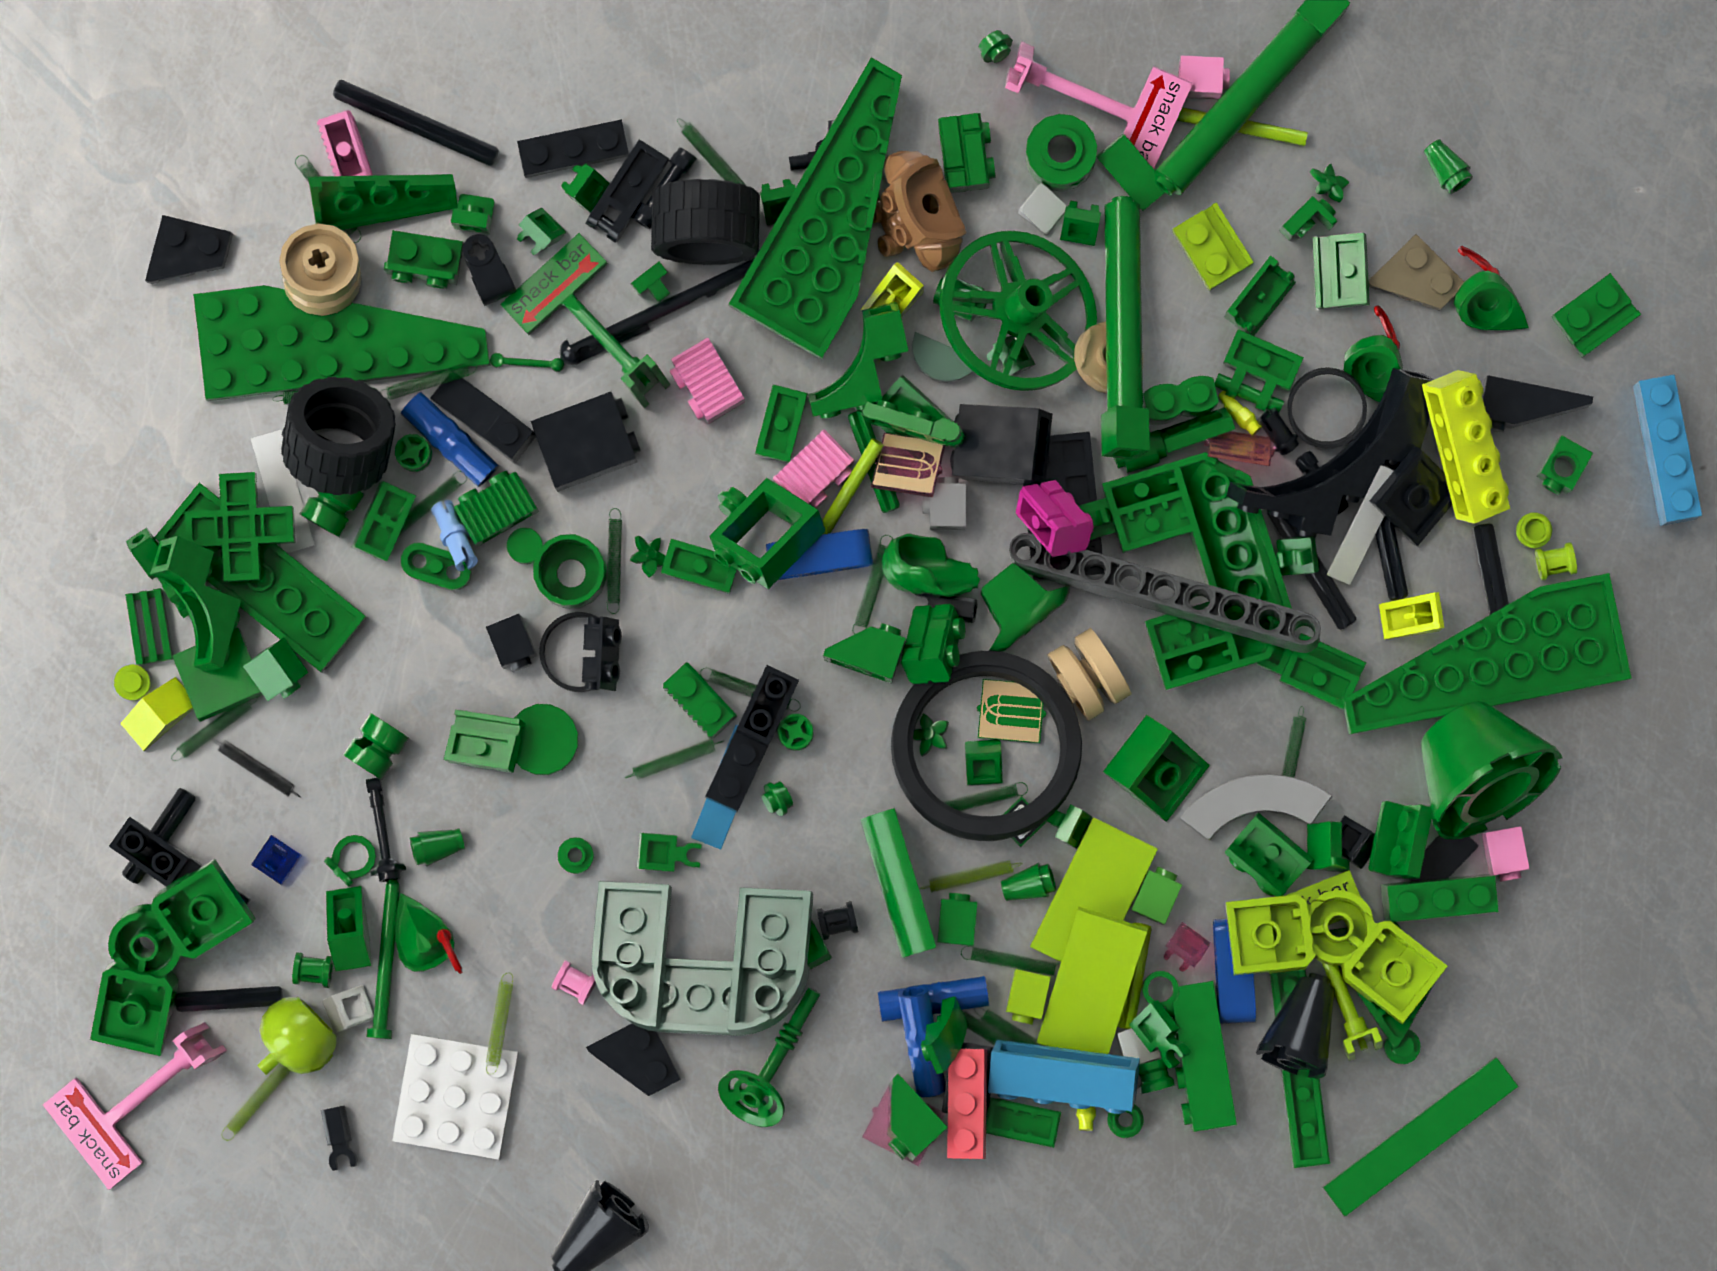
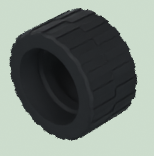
M692 179L669 182L658 186L653 191L651 250L655 255L678 263L723 265L747 261L758 254L760 194L754 188L732 181Z
M327 377L325 379H316L309 384L303 385L297 393H294L288 405L281 446V455L283 456L285 467L289 469L290 474L295 479H298L301 484L321 493L351 495L371 488L373 484L378 483L382 479V475L386 473L396 426L395 413L391 408L390 402L381 395V392L368 386L367 383L347 377ZM323 428H338L354 433L363 441L353 444H340L323 439L313 431Z

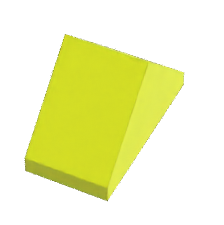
M896 262L860 310L897 302L902 318L922 296L924 285L901 264Z
M1439 592L1379 604L1384 639L1434 633L1445 628Z
M174 677L143 697L121 722V725L143 751L147 750L193 710L185 687Z

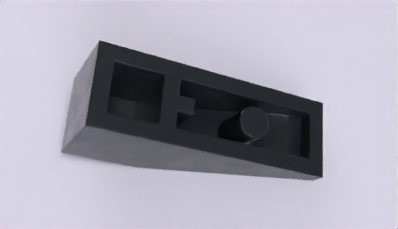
M454 378L452 382L443 383L430 397L436 404L514 464L536 438L533 430L463 378L457 380Z
M1490 375L1483 379L1482 384L1484 391L1482 398L1485 410L1492 421L1491 431L1504 432L1505 428H1514L1588 408L1593 403L1594 397Z

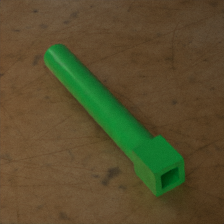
M1305 0L1296 10L1294 16L1154 171L1158 178L1155 181L1156 185L1167 195L1171 196L1173 193L1182 195L1315 44L1319 43L1346 13L1350 2L1348 0Z
M1117 196L1104 206L1107 411L1101 414V450L1104 457L1135 460L1150 451L1149 409L1143 408L1140 204L1134 202L1131 197Z

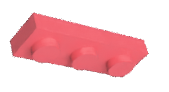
M960 1049L956 1058L948 1067L947 1158L986 1159L987 1049Z

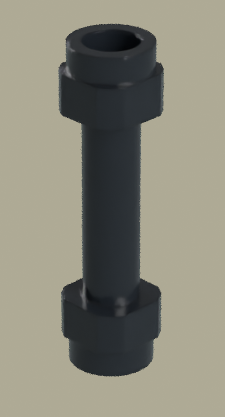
M679 147L669 160L671 167L658 186L678 181L683 173L688 175L697 158L687 150ZM652 195L646 204H640L632 218L648 230L652 228Z

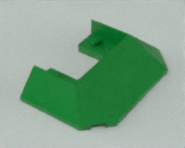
M1204 452L1102 483L1104 496L1107 499L1122 553L1189 533L1205 584L1292 609L1261 509H1259L1258 514L1240 510L1237 508L1238 503L1226 496L1230 482L1254 486L1250 475L1219 461L1216 457H1210L1208 453ZM1210 602L1192 606V608L1203 610L1208 607ZM1231 606L1226 609L1224 614L1230 620H1238L1243 617L1244 611L1238 606ZM1168 614L1144 621L1155 656L1153 659L1165 690L1270 659L1276 648L1275 645ZM1266 616L1259 622L1260 626L1265 630H1273L1280 624L1273 616Z

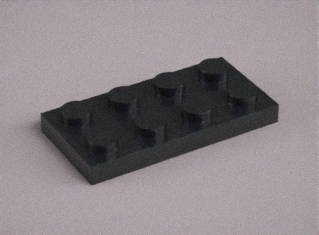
M1090 431L1050 435L1045 482L1056 480L1066 493L1069 492L1073 495L1078 506L1097 501ZM1101 538L1089 541L1086 550L1103 554ZM1029 547L1031 559L1034 557L1036 550ZM1059 556L1053 559L1051 566L1057 570H1063L1069 566L1071 561L1065 556ZM1099 566L1090 567L1085 573L1087 577L1105 574L1104 569ZM1032 575L1036 582L1049 581Z

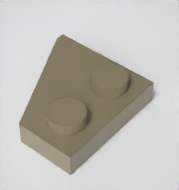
M1417 234L1369 279L1370 288H1378L1396 294L1397 297L1422 303L1423 306L1438 311L1456 295L1464 283Z

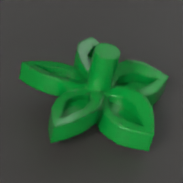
M1329 164L1323 172L1312 168L1310 171L1311 175L1320 182L1315 188L1316 193H1327L1332 200L1341 202L1343 199V189L1349 184V181L1342 176H1335L1332 164Z
M639 535L635 536V543L639 551L631 556L630 561L636 564L642 563L643 572L648 577H651L656 572L657 567L663 566L665 555L658 552L661 538H656L647 544L644 538Z
M924 713L922 714L920 719V727L922 729H915L913 740L921 741L919 751L922 757L930 752L932 744L938 749H947L946 741L941 735H944L947 731L948 721L940 720L934 723L929 716Z

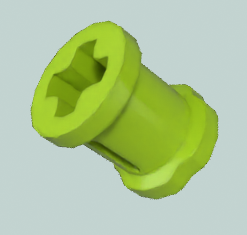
M1571 542L1565 543L1564 547L1543 551L1541 548L1535 549V561L1541 580H1546L1549 575L1564 572L1577 574V562Z

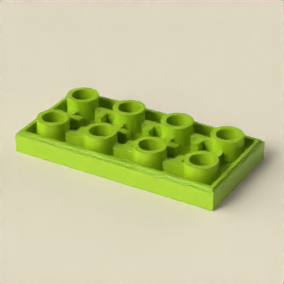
M1093 817L1030 947L1061 962L1078 907L1124 920L1158 849Z
M1078 907L1036 1043L1050 1047L1109 1054L1148 928Z

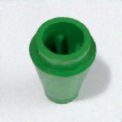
M1441 139L1434 141L1423 151L1441 188L1447 189L1450 194L1459 191L1472 180L1473 176L1469 172L1471 167L1444 144Z
M459 828L455 830L417 832V836L409 838L416 865L425 864L426 867L465 849Z
M1038 862L1005 880H1001V887L1006 901L1049 897V893L1056 891L1054 875L1049 864L1040 865Z

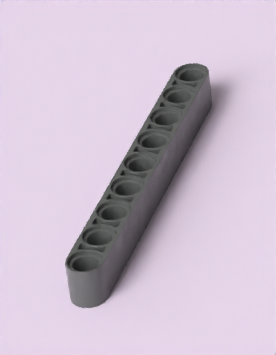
M1019 534L1010 543L1009 552L1012 563L1019 566L1029 575L1299 653L1311 652L1320 643L1321 626L1315 616L1302 611L1089 550L1074 553L1068 551L1067 554L1060 555L1068 558L1071 563L1066 569L1057 570L1051 566L1053 559L1059 556L1052 557L1033 534ZM1025 546L1036 550L1034 557L1028 560H1022L1016 554L1020 548ZM1093 566H1099L1105 570L1104 576L1098 580H1091L1085 573ZM1127 576H1134L1140 581V584L1135 589L1126 590L1120 585V582ZM1162 586H1168L1175 591L1173 597L1167 600L1157 598L1155 592ZM1197 596H1203L1210 602L1208 607L1203 610H1196L1189 603ZM1231 606H1238L1242 608L1244 615L1238 620H1230L1225 616L1224 612ZM1266 616H1273L1280 624L1273 630H1265L1260 626L1259 622ZM1301 626H1308L1314 631V636L1309 640H1300L1295 636L1294 632Z

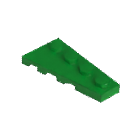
M453 174L308 177L315 224L331 225L340 230L441 212L453 208L457 209L458 207Z

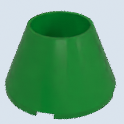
M1473 702L1453 710L1438 720L1421 740V752L1435 830L1444 839H1462L1487 831L1488 828L1485 824L1502 815L1506 820L1510 819L1534 802L1553 783L1561 770L1558 759H1562V755L1555 746L1486 702Z

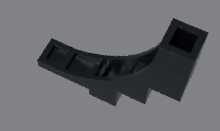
M1393 368L1386 390L1368 423L1356 438L1329 462L1304 476L1278 485L1257 487L1230 482L1226 496L1238 503V509L1249 513L1258 514L1259 509L1269 510L1268 513L1270 515L1282 518L1296 527L1295 533L1316 538L1318 533L1331 536L1342 499L1358 503L1360 498H1365L1381 465L1384 466L1386 464L1398 467L1414 446L1421 449L1430 420L1422 384L1434 379L1423 373Z

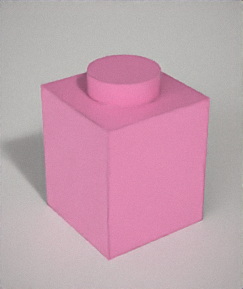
M1180 57L1178 77L1193 83L1187 98L1220 99L1222 89L1228 90L1230 68H1223V57Z
M1522 827L1482 834L1489 874L1499 875L1500 882L1521 878L1520 871L1529 869Z

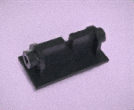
M600 616V618L588 617V624H584L583 650L595 651V657H583L582 682L585 683V690L602 689L616 691V684L620 677L618 646L622 640L619 619Z

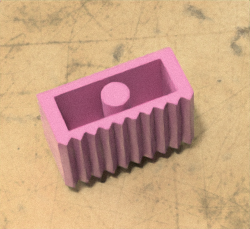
M347 110L319 119L317 126L322 135L321 138L324 141L323 145L328 154L327 158L331 162L330 166L333 169V174L335 176H373L355 118L351 111Z
M709 338L704 339L671 359L675 368L669 372L679 389L686 386L693 398L687 402L698 420L705 417L708 424L745 403V398Z
M824 429L773 477V482L817 509L828 498L825 491L834 482L841 486L852 472L850 467L854 464V459Z

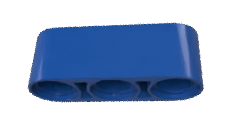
M868 529L821 535L779 580L874 565ZM772 542V543L766 544V552H767L776 542Z
M1213 919L1216 993L1220 1024L1256 1022L1254 974L1234 976L1227 919Z

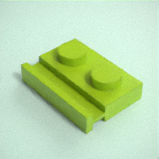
M1217 202L1172 229L1173 235L1208 291L1254 263Z

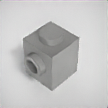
M938 477L937 483L933 484L932 493L923 492V514H930V530L966 529V483H959V478Z

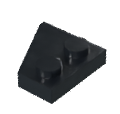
M162 215L145 281L155 284L161 280L187 277L197 272L223 269L233 233Z
M630 1024L586 1047L589 1053L647 1096L681 1080L656 1031L646 1030Z

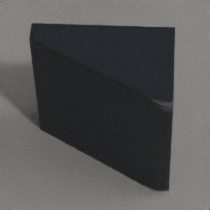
M1344 815L1340 821L1342 822V857L1362 869L1371 856L1375 833Z

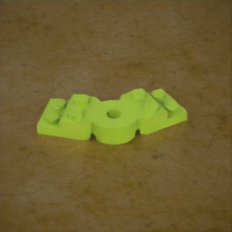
M1333 890L1325 892L1313 900L1311 904H1308L1299 894L1225 903L1234 976L1305 970L1315 958L1328 965L1341 966L1344 982L1368 1001L1377 1004L1401 1024L1404 1023L1448 967L1391 921L1374 923L1373 914L1368 904L1361 897L1349 891ZM1340 919L1345 922L1347 934L1343 937L1333 936L1328 929L1329 921Z

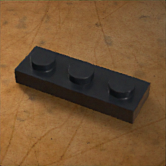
M622 119L517 141L525 178L571 169L576 165H590L624 158L629 155Z

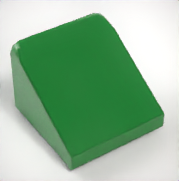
M1000 740L965 742L967 785L1003 783Z

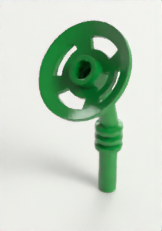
M808 987L789 1022H784L783 1027L785 1029H780L779 1034L781 1036H776L775 1041L777 1043L758 1075L747 1071L734 1070L727 1072L720 1079L718 1093L721 1101L733 1115L742 1121L754 1126L770 1127L776 1125L782 1119L785 1112L784 1102L770 1082L788 1051L794 1050L795 1046L793 1043H798L799 1041L797 1036H802L803 1032L801 1029L819 999L820 993ZM737 1078L734 1089H730L731 1080ZM742 1083L747 1085L745 1089H742ZM766 1096L769 1098L767 1103L764 1100ZM742 1100V1102L748 1107L758 1108V1113L747 1109L738 1101ZM776 1101L777 1109L771 1113L770 1109Z

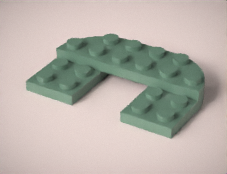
M599 881L592 945V971L601 995L628 1022L640 1028L656 1032L743 1036L761 1032L777 1024L792 1011L801 998L810 971L807 963L813 905L812 891L740 888L733 961L665 958L672 887L669 884Z

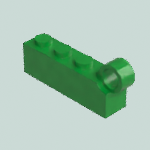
M1156 971L1149 974L1142 984L1144 999L1149 1004L1155 1001L1148 992L1149 983L1154 978L1164 977L1170 981L1172 994L1167 1000L1160 1003L1180 1028L1174 1034L1175 1038L1178 1041H1182L1191 1051L1189 1055L1180 1058L1181 1067L1175 1068L1178 1089L1185 1088L1187 1103L1181 1104L1184 1125L1191 1124L1193 1132L1237 1125L1213 981L1178 986L1175 977L1168 972Z

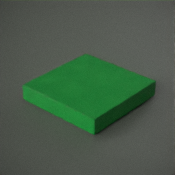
M238 627L232 632L229 643L231 651L223 668L203 671L193 667L196 645L172 656L196 717L200 722L263 695L243 667L252 657Z

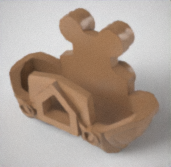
M898 151L887 156L884 171L890 186L884 189L881 198L877 199L873 224L881 223L885 235L878 238L880 253L885 257L894 256L902 253L903 247L906 246L907 249H915L922 265L931 272L947 268L959 254L963 242L962 237L967 232L959 217V212L947 182L944 180L943 171L938 160L923 155L919 151Z

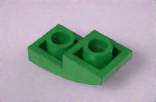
M956 996L942 1000L941 1015L937 1016V1022L926 1024L925 1040L921 1041L923 1056L927 1062H932L937 1074L944 1073L951 1065L962 1047L968 1024Z

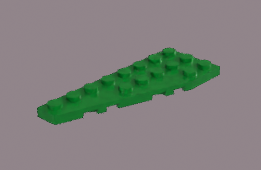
M872 57L728 304L729 307L819 359L823 358L858 297L902 79L901 74Z
M266 285L193 294L205 399L207 401L299 390L300 387L311 383L313 380L325 379L327 377H347L359 382L430 374L463 363L465 364L463 366L464 369L466 367L467 369L476 368V365L477 368L490 366L487 333L483 328L357 303H351L343 310L334 314L324 316L308 314L293 305L287 297L285 289Z
M1610 573L1540 586L1342 699L1349 735L1442 717L1461 706L1473 702H1486L1493 707L1632 679Z

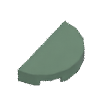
M917 332L914 333L912 342L914 360L920 370L931 379L948 383L961 380L973 373L952 347Z

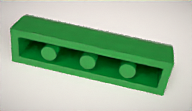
M895 808L860 819L901 958L935 949L936 944Z

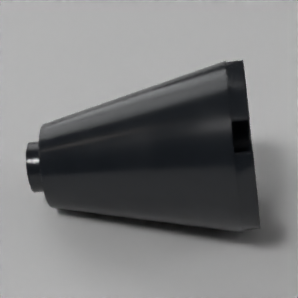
M1309 973L1308 977H1300L1257 1047L1256 1054H1263L1261 1059L1264 1062L1296 1075L1298 1070H1309V1078H1323L1326 1075L1335 988L1329 984V978L1317 973Z
M596 1180L590 1186L551 1254L554 1262L552 1268L554 1271L593 1270L643 1237L649 1231L646 1217L643 1213L638 1217L631 1210L635 1203L620 1189L606 1181L600 1185L599 1180Z

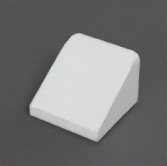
M1041 182L1020 207L1018 214L1044 235H1047L1065 213L1066 205Z
M363 985L332 995L323 1000V1005L334 1033L342 1032L374 1018V1013Z
M1132 1028L1116 1033L1123 1056L1140 1058V1064L1161 1057L1159 1050L1150 1053Z

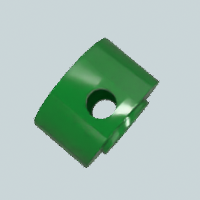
M1056 114L1044 118L1034 126L1027 139L1025 162L1029 174L1037 184L1042 182L1052 191L1064 192L1079 187L1089 178L1095 166L1097 143L1094 133L1084 121L1073 115ZM1057 136L1070 138L1076 147L1074 157L1064 163L1053 160L1048 153L1050 141Z
M576 534L559 535L548 540L538 550L533 563V578L539 591L552 604L565 609L581 608L592 603L602 593L607 580V565L599 549L588 539ZM576 560L584 566L585 578L580 585L567 587L559 581L558 570L565 561Z

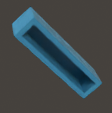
M1675 374L1638 381L1633 386L1659 524L1664 526L1696 520L1702 516Z
M996 1040L991 1052L988 1093H995L1003 1099L1033 1098L1034 1102L1040 1104H1052L1054 1101L1069 1103V1106L1077 1109H1087L1090 1106L1100 1107L1114 1114H1122L1126 1111L1132 1112L1137 1096L1140 1058Z

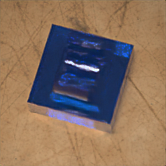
M271 835L251 865L280 885H283L302 857V854L274 835Z

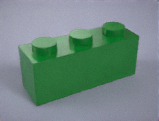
M1480 874L1380 884L1385 921L1399 922L1499 912L1495 875Z

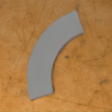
M1266 774L1253 775L1226 782L1210 790L1193 803L1180 819L1208 840H1211L1229 822L1253 812L1270 811L1285 813L1312 825L1332 796L1319 787L1293 777Z

